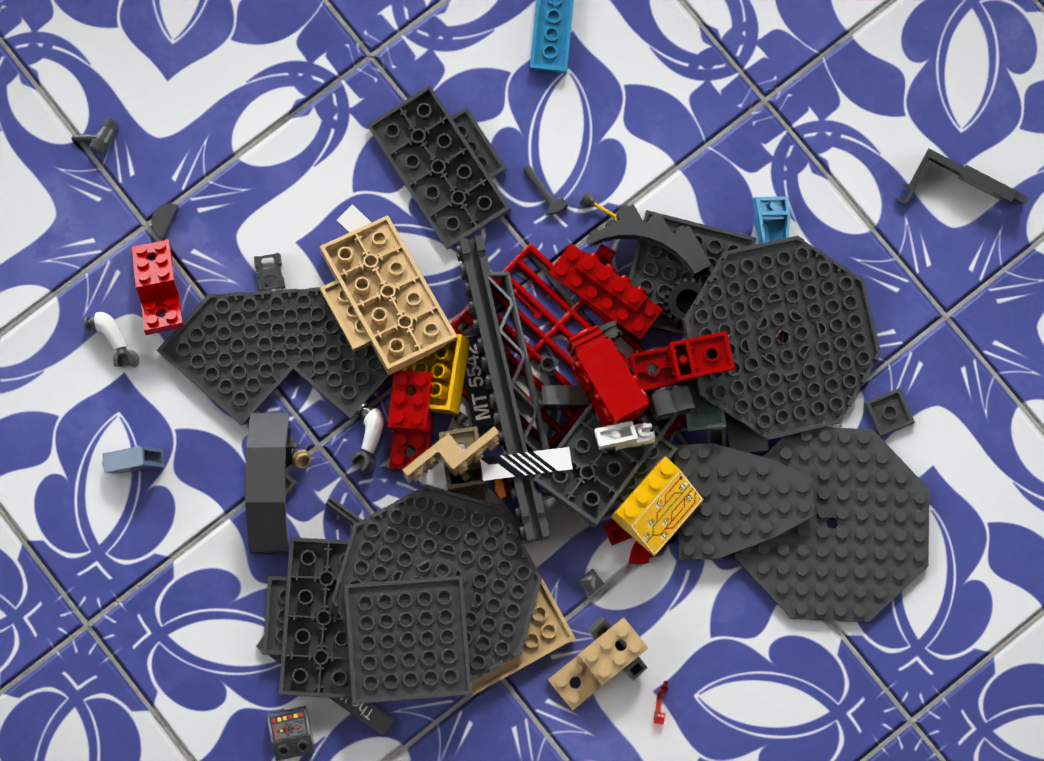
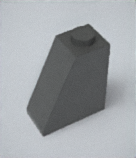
M542 385L541 388L543 411L587 408L589 402H591L590 397L584 394L580 385Z

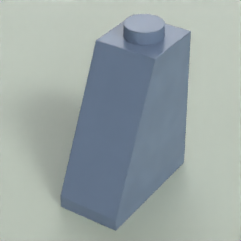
M137 446L102 453L104 473L119 474L165 468L163 449Z

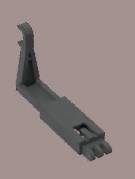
M929 148L910 183L903 184V187L909 190L906 199L895 198L900 204H906L910 200L931 161L958 175V179L1007 204L1014 201L1023 205L1028 200L1027 196L968 165L964 167Z

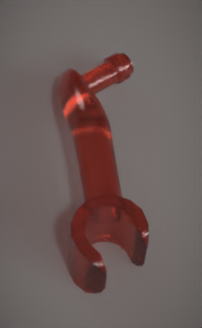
M667 681L663 682L657 693L656 709L653 718L656 724H664L665 713H661L663 696L668 690Z

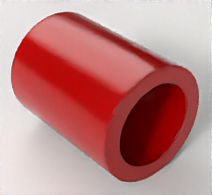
M601 243L595 254L611 263L616 251Z

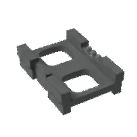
M281 254L254 256L258 290L285 289L284 276H281ZM272 257L274 259V267L263 269L262 259ZM276 276L277 285L266 287L264 278Z

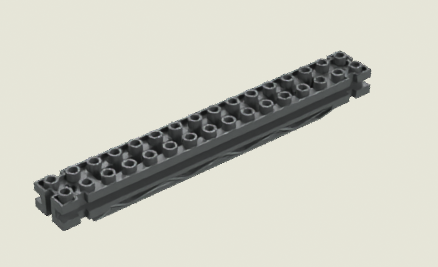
M482 235L475 236L474 239L470 240L467 238L460 239L459 246H456V256L458 262H462L460 269L461 278L466 280L464 291L466 298H470L468 309L470 316H474L472 326L474 335L478 334L477 349L478 353L483 355L481 357L482 371L487 373L485 385L486 389L491 391L489 403L491 409H495L493 416L495 428L499 427L500 431L498 443L504 449L501 455L538 451L527 440L534 420L536 421L542 450H549L510 272L490 271ZM503 279L506 293L495 281ZM491 291L508 302L509 305L500 327ZM510 312L518 346L503 332ZM503 344L521 358L512 381ZM522 366L531 401L514 385ZM515 397L533 411V417L525 435L523 434ZM533 474L507 478L508 484H512L510 491L512 503L516 502L515 518L516 521L521 523V527L518 529L520 540H524L525 544L538 540H547L550 536V531L545 516L543 500L553 497L547 492L539 493L541 490L539 485L536 490Z

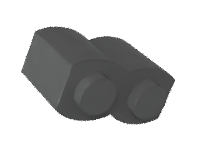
M676 385L670 391L659 389L654 391L650 397L656 421L688 414L695 409L689 386Z

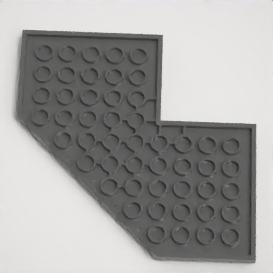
M320 287L208 294L183 321L184 328L176 329L157 349L158 353L241 426L250 419V413H255L293 370L350 420L356 415L358 408L363 403H366L392 375L387 374L372 345L353 352L321 294Z

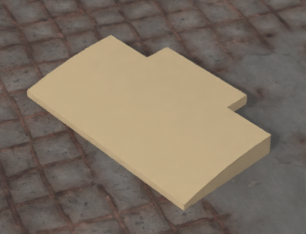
M388 215L320 246L321 255L335 278V281L320 287V292L353 352L372 345L387 374L390 375L457 339L456 333Z

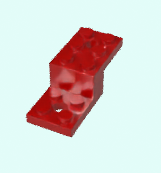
M169 239L132 247L135 285L141 301L145 335L184 328L179 286L174 274Z
M727 331L670 342L667 347L629 355L633 374L637 377L644 391L695 381L697 377L735 370ZM709 349L715 350L717 357L715 359L707 358L706 351ZM649 365L657 366V374L651 375L648 373L647 367Z
M399 370L394 373L388 427L393 430L389 462L390 470L402 471L431 447L434 415L429 412L433 383L432 372ZM410 386L416 387V393L413 396L407 394V389ZM414 447L415 454L407 457V448Z

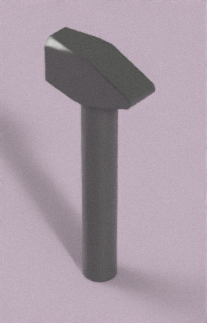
M530 165L523 169L548 203L547 216L560 213L568 207L562 196L556 200L553 199Z

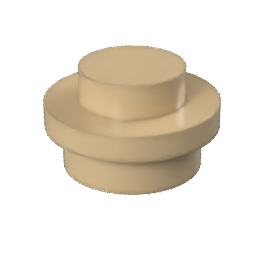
M299 450L292 456V463L297 468H306L311 462V456L306 450Z

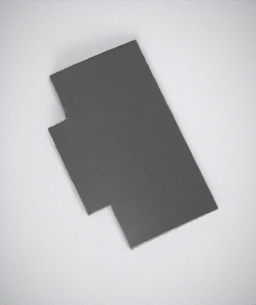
M430 85L367 125L447 250L459 244L460 239L471 237L512 211L492 179L507 170L506 166L468 108L465 107L453 116H450Z
M627 365L631 374L634 375L633 369L629 365ZM661 388L644 391L649 398V405L644 415L635 419L633 424L651 423L652 428L650 430L655 434V442L616 450L615 446L599 449L594 430L604 426L590 403L557 447H569L573 469L540 473L533 478V481L595 529L617 499L623 503L662 458L666 456L670 460L678 448L665 440L663 436L678 416L656 421L650 397L654 391Z
M290 537L287 577L268 576L262 654L282 656L279 695L352 699L348 632L332 602V596L349 540Z

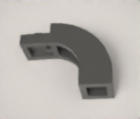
M601 616L587 630L596 640L609 630L611 626ZM622 639L617 640L615 643V648L618 651H623L627 647V644ZM637 657L623 671L634 681L648 667L640 657Z

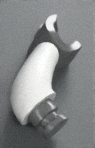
M96 312L95 316L84 318L86 331H90L92 328V330H97L98 333H103L113 349L117 351L113 359L114 367L123 366L122 358L125 355L129 360V364L134 368L137 367L139 364L138 354L126 348L128 345L116 321L109 314Z
M363 403L357 410V414L362 415L364 419L363 424L365 425V434L361 447L363 450L355 452L349 460L357 464L361 458H364L365 463L361 468L362 475H367L375 468V459L371 454H374L384 427V417L378 408L373 409L367 403Z

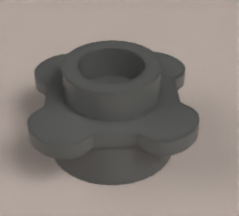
M544 354L541 356V363L537 366V370L553 376L559 360Z

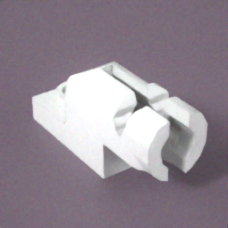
M633 421L594 430L599 449L615 446L616 450L655 442V434L650 430L652 428L651 423L634 425Z

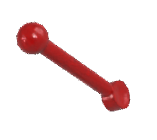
M513 289L515 296L534 314L536 319H539L541 312L536 311L518 294L516 289Z

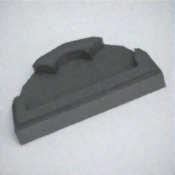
M163 204L153 213L151 220L152 229L162 240L179 207L177 204Z

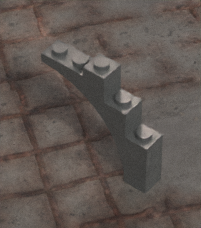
M626 204L618 209L619 212L616 214L618 221L612 220L606 223L605 228L601 230L598 228L588 233L589 236L586 240L590 248L603 242L617 239H635L652 243L673 254L685 265L693 278L711 268V263L690 226L685 228L680 226L672 234L662 215L658 217L653 215L646 219V223H644L634 204L630 206Z

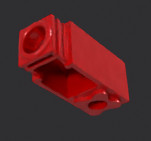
M596 325L578 332L569 339L566 350L574 362L571 369L572 373L578 380L584 394L590 397L591 406L598 414L604 427L634 421L644 415L649 405V398L641 388L637 377L631 374L611 338L606 339L599 326Z

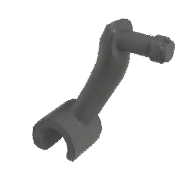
M460 411L458 415L454 416V420L463 428H469L465 422L468 417Z

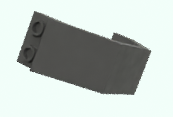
M250 413L246 442L245 507L248 545L251 554L289 553L286 515V445L288 431H291L289 413Z

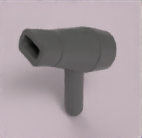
M108 118L104 126L96 134L72 135L71 139L73 142H91L89 145L90 149L97 154H103L119 125L114 120Z

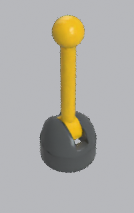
M586 191L579 203L586 208L595 206L615 218V221H618L614 213L595 203L594 196Z

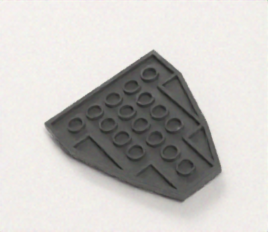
M714 443L674 445L678 448L674 454L675 465L704 499L678 529L679 561L721 559L774 539L814 517L812 477L774 460Z

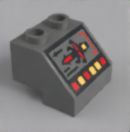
M306 705L268 714L271 743L276 761L315 753V743Z

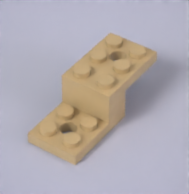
M493 427L464 451L448 433L402 470L404 478L409 483L418 481L426 469L431 470L439 463V459L454 477L457 474L462 475L469 469L468 465L472 462L477 463L480 461V458L484 457L483 453L488 449L492 451L499 445V431Z
M623 617L550 677L548 681L568 706L574 710L645 652L648 647ZM619 639L627 643V647L623 651H618L615 648V643ZM578 677L581 680V686L576 689L570 686L571 678Z

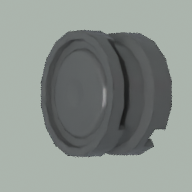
M616 321L599 327L605 338H611L612 342L623 335L622 331L616 327Z

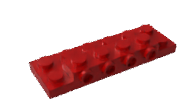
M571 243L548 274L609 319L616 321L620 327L641 341L663 309L648 299V296L645 295L647 292L642 287L637 286L635 288L630 284L631 280L627 276L622 274L620 277L615 273L616 269L608 263L604 265L599 262L601 258L595 253H585Z

